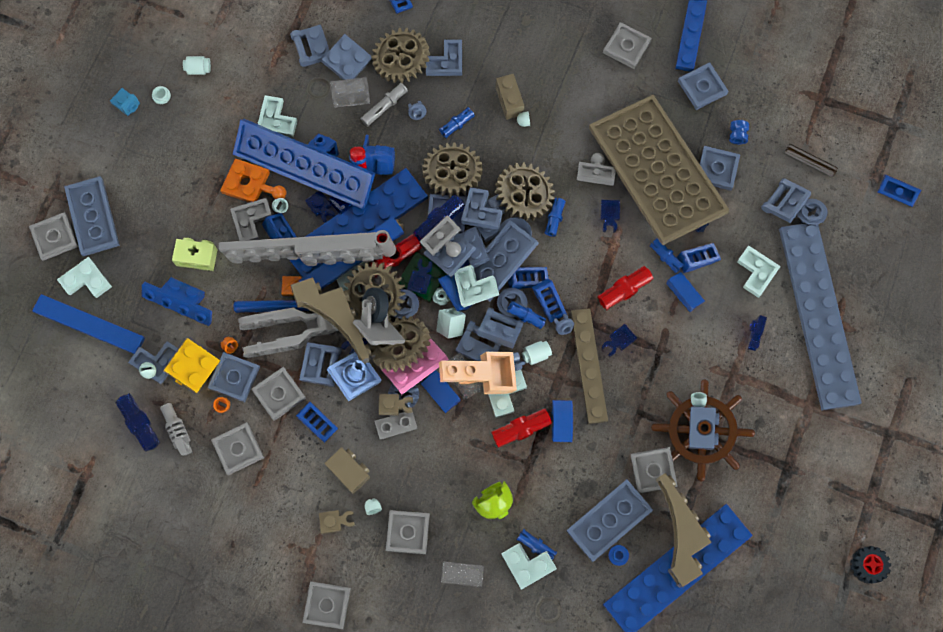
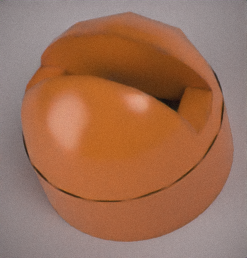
M225 337L221 341V348L226 353L231 354L238 348V342L232 337Z
M218 397L215 399L213 407L217 412L224 413L229 410L230 401L226 397ZM219 401L227 404V406L219 405Z

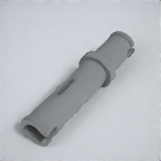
M399 83L390 93L387 92L380 102L360 118L363 124L369 127L390 106L397 104V100L408 92L405 85Z

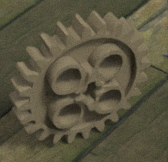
M399 28L397 33L392 30L391 35L385 33V39L379 38L381 44L375 43L377 49L372 50L374 53L371 56L374 61L372 64L377 74H380L382 79L386 78L387 82L392 79L396 83L399 79L403 83L405 78L410 82V77L413 76L416 79V73L422 74L421 68H427L425 62L430 61L428 58L430 55L429 46L420 32L416 34L414 29L409 32L408 28H406L402 32L401 28Z
M454 142L453 146L450 147L446 143L445 148L439 145V150L433 148V154L427 153V158H424L422 170L425 184H429V189L435 188V193L442 191V196L448 193L449 198H451L452 194L455 193L459 197L460 192L466 195V190H470L473 186L477 187L478 181H481L482 162H480V157L476 156V151L470 152L469 146L463 149V144L456 147Z
M525 162L522 163L521 167L518 163H515L514 167L509 165L507 170L504 169L495 184L498 187L495 193L499 194L496 200L502 201L499 206L506 207L505 213L510 211V217L516 214L518 219L523 216L525 221L529 217L534 221L536 216L541 218L543 214L548 212L555 199L552 196L555 190L551 189L553 183H548L550 177H544L545 171L539 173V167H536L534 170L532 169V164L526 167Z
M375 261L371 267L370 263L367 262L365 263V268L359 265V271L352 270L354 276H347L350 283H344L348 290L343 292L348 293L351 301L349 307H353L355 313H358V320L361 319L362 302L360 298L364 296L358 290L359 284L364 285L365 292L369 288H381L386 284L389 285L388 288L384 289L385 292L391 295V300L388 302V321L391 320L390 315H397L395 310L402 309L398 304L405 302L400 298V296L406 294L400 290L405 285H399L402 277H395L397 271L390 272L392 266L384 269V263H381L378 267L377 261ZM375 275L381 277L382 282L380 285L375 283Z
M405 316L402 317V320L396 317L395 322L392 323L391 320L389 322L405 339V343L371 345L370 348L371 358L375 364L382 370L385 368L387 372L391 369L397 372L398 368L404 371L405 366L412 368L411 363L418 364L417 359L424 358L422 353L428 352L426 346L431 345L429 342L431 339L430 332L423 321L420 322L418 318L414 320L412 316L408 320Z

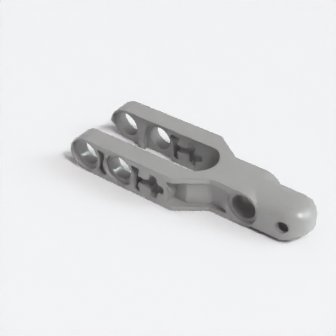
M295 308L249 315L238 319L240 330H251L300 320L307 325V330L300 335L276 339L277 341L267 343L257 342L256 345L242 347L243 356L246 358L301 349L312 337L330 334L339 330L316 313L306 314Z

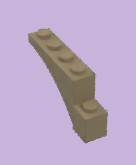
M313 277L292 284L291 291L297 307L306 308L330 322L349 341L359 360L364 364L369 363L371 351L368 344L364 345L362 340L364 336L353 324V321L358 319L355 310H351L348 303H351L348 293H344L342 287L321 294L322 290L319 282L315 283Z
M664 473L655 480L667 501L674 531L673 559L668 572L677 586L681 588L703 574L700 570L702 569L700 562L696 558L693 559L692 555L712 542L709 539L711 536L705 527L702 528L698 523L699 517L695 511H690L686 505L688 503L686 497L675 488L676 483L674 479Z

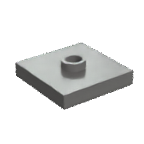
M620 22L605 46L603 53L635 69L652 38Z
M65 212L29 226L42 261L79 247Z
M284 366L251 389L273 421L306 399Z
M248 422L211 439L228 476L264 458Z
M670 447L630 454L638 493L661 490L655 479L664 473L667 476L670 475L676 483L675 487H678Z
M390 510L386 551L426 554L430 513Z
M310 581L302 623L344 630L351 588Z

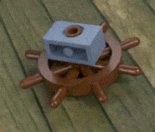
M706 379L701 381L700 392L707 395L705 407H693L691 398L682 402L672 391L667 392V398L677 407L671 417L670 424L654 423L651 426L653 431L669 432L671 443L675 448L671 453L673 462L679 456H682L688 461L698 463L697 479L700 482L705 480L706 464L714 463L722 458L734 470H738L740 464L729 452L732 450L737 436L753 437L755 435L753 429L737 428L736 419L731 411L742 401V397L736 395L726 405L715 398L708 397L709 382ZM682 414L689 420L690 425H678ZM725 417L728 428L715 427ZM678 433H689V438L681 444ZM719 435L728 436L724 446L718 441ZM687 449H698V455L688 451ZM706 449H715L717 451L714 454L706 455Z

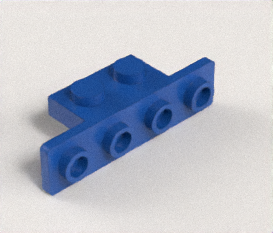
M172 277L162 288L147 282L142 284L143 298L194 319L199 323L207 326L211 324L212 311L198 305L205 296L204 291Z

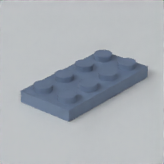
M99 176L64 186L80 254L87 256L120 246L103 178Z
M509 221L486 248L490 261L474 268L476 280L478 281L493 275L499 291L539 244L538 241L512 221Z
M626 479L567 529L566 532L590 561L593 562L651 513L653 509Z

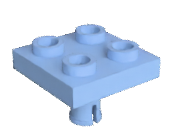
M356 352L334 363L327 369L348 401L382 381L370 363L364 364L360 361Z

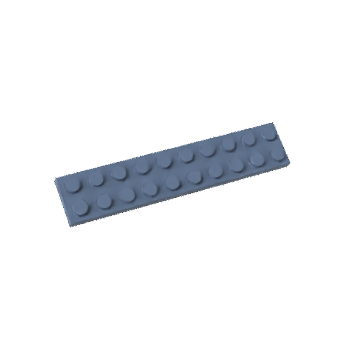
M805 223L781 227L779 229L821 411L860 405L862 402L819 226H808Z

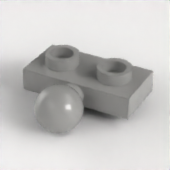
M593 154L590 159L591 163L579 162L578 181L614 185L616 170L612 166L604 165L605 157L603 154Z
M447 215L420 243L433 256L445 246L446 253L450 257H457L461 253V246L457 242H451L450 240L461 229Z
M413 412L389 415V417L375 421L380 440L418 429Z

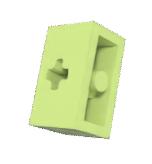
M191 238L176 239L172 261L179 267L214 271L218 249L213 242L208 240L197 242Z

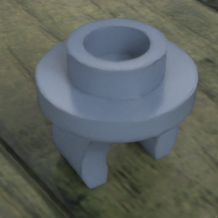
M421 101L413 105L411 103L408 104V114L411 119L420 120L426 115V107Z
M566 314L563 315L564 319L560 322L557 318L554 319L556 331L560 335L569 334L574 328L573 320L568 318Z
M513 352L515 371L521 370L525 361H520L519 353Z

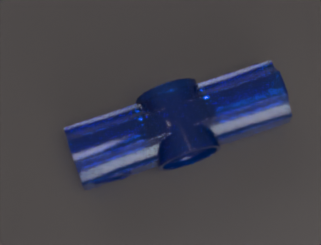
M453 195L440 208L437 207L432 210L427 220L415 229L413 234L421 241L447 215L454 219L464 210L465 204L458 196Z
M129 393L118 398L115 403L125 418L124 422L130 432L136 436L144 451L147 452L156 448L161 442L150 426L149 418L139 408L133 396Z

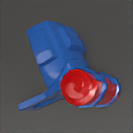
M366 135L363 147L351 148L349 160L350 163L372 171L375 174L392 175L395 166V150L387 146H369V135Z

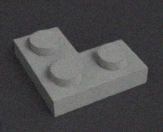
M267 198L230 209L239 241L259 240L255 222L272 216Z

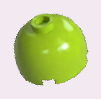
M503 481V484L497 482L481 492L483 494L482 497L478 499L476 496L472 501L476 511L484 518L495 519L498 517V519H502L508 515L513 497L510 488Z

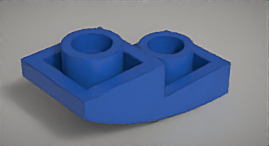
M552 400V441L572 442V401Z

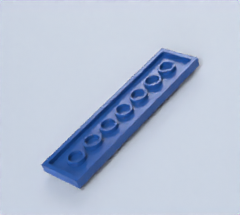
M246 119L240 120L233 155L361 209L366 208L375 176L374 172Z
M405 168L370 192L366 208L361 209L351 205L305 237L370 233L392 217L395 220L399 219L428 199V195L407 168ZM299 257L297 260H290L302 278L324 264L317 263L316 266H307Z
M727 504L700 524L702 528L705 527L711 536L709 539L712 542L692 555L693 559L696 558L700 562L702 575L684 587L679 588L668 572L672 565L673 546L603 604L624 632H637L753 536Z

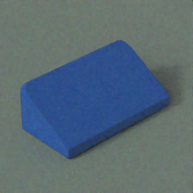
M886 174L878 189V193L913 207L921 192V189Z
M282 213L268 216L262 223L270 239L296 237Z
M682 272L671 277L666 282L689 312L705 302Z
M446 275L438 279L457 311H465L473 306L463 307L461 305L455 275L452 277Z
M437 370L433 371L421 383L445 414L460 402L459 396L448 383L440 382V374Z

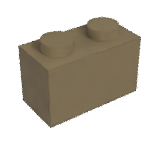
M514 74L496 78V91L506 120L517 117L519 113L524 112V103Z
M341 447L324 464L354 494L370 479V476L367 474L370 470L363 463L359 465L354 460L356 456L349 448L345 451Z

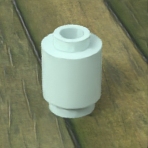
M187 56L186 60H183V70L187 71L188 75H206V73L211 71L210 59L205 58V56Z
M539 341L523 348L524 352H522L523 360L530 365L546 360L548 356L552 355L547 341Z

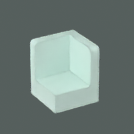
M454 307L439 310L437 332L446 338L462 336L466 314L457 311Z

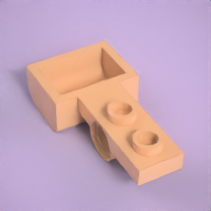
M485 352L480 355L481 361L439 362L440 382H459V384L483 382L484 394H509L517 391L513 352Z

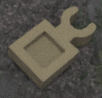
M379 394V415H399V410H403L405 413H412L413 408H408L405 405L408 402L412 403L413 398L405 397L400 400L399 394Z
M339 510L319 513L321 534L342 531L341 525L347 527L355 526V522L349 523L346 520L348 516L354 515V512L347 511L342 516H340Z

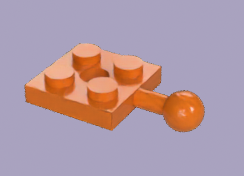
M236 158L220 190L222 194L249 203L257 201L262 191L272 194L274 199H284L287 193L283 186L277 185L272 187L265 184L270 174L269 169ZM249 178L250 182L247 185H241L242 179Z

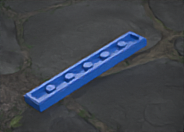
M394 217L371 231L385 230L389 233L392 241L404 234V231ZM342 261L336 262L334 265L324 263L300 279L299 282L313 277L315 283L319 282L322 290L363 261H355L352 264H346Z
M42 294L32 310L38 315L132 354H135L145 340L144 336Z

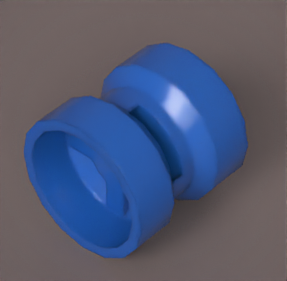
M744 120L732 121L730 125L732 133L730 134L729 141L738 145L747 143L749 123Z

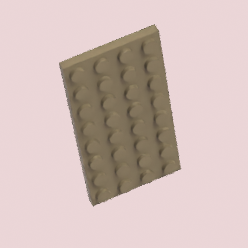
M654 95L589 125L591 133L662 245L729 213V208Z

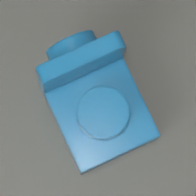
M123 88L110 100L116 108L127 116L136 111L140 104L134 94L128 93Z

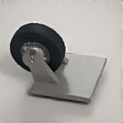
M369 288L366 290L362 300L361 320H354L353 324L371 345L403 344L405 339L388 321V297L381 288Z

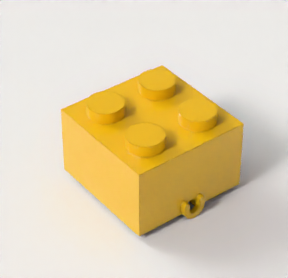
M187 338L163 371L176 379L175 382L182 386L183 384L197 393L220 360Z

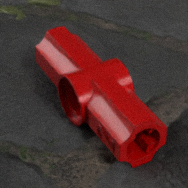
M412 234L395 245V253L399 256L397 259H391L383 255V259L374 260L373 262L377 261L378 267L381 263H384V269L388 266L396 267L401 261L422 249V246L417 237Z
M643 266L629 276H623L611 288L598 295L599 303L607 311L620 301L631 298L640 288L654 279L652 273L647 267Z
M542 409L529 416L518 417L512 420L510 424L492 431L491 434L499 448L515 440H523L533 435L534 432L552 425L546 409Z

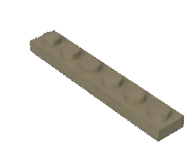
M590 308L572 310L571 318L574 322L573 331L588 424L608 422Z

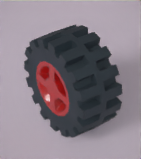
M874 546L858 549L852 555L853 559L850 560L852 564L851 570L854 571L853 575L858 577L859 581L867 584L879 583L888 577L887 574L891 572L889 569L891 563L888 562L890 558L885 555L886 552L884 550L881 551V548Z

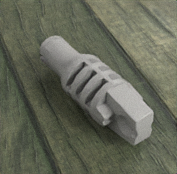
M172 403L161 406L160 409L167 422L165 428L174 448H178L182 456H187L192 453L189 444L191 440L182 419L177 417Z

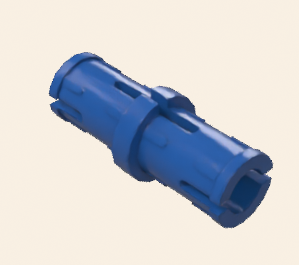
M467 107L459 115L453 116L451 121L439 129L440 133L445 138H448L457 129H462L466 122L475 117L473 111Z
M561 198L554 199L552 210L548 214L549 220L545 234L551 237L552 234L553 237L557 235L559 223L563 219L562 212L566 201Z
M658 238L653 241L654 244H650V247L661 257L660 260L665 262L674 273L680 271V267L683 268L684 264L674 256V252L671 249L662 245Z
M514 301L508 306L507 312L517 316L524 323L528 322L539 329L544 326L546 318L536 314L531 308H525Z
M525 529L521 531L520 536L516 539L530 548L533 554L536 552L540 555L547 551L552 560L557 554L556 551L542 543V539L535 538Z

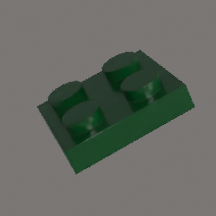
M416 252L401 275L402 280L399 281V285H405L403 289L412 291L417 297L430 303L435 291L441 286L438 279L447 274L433 261Z

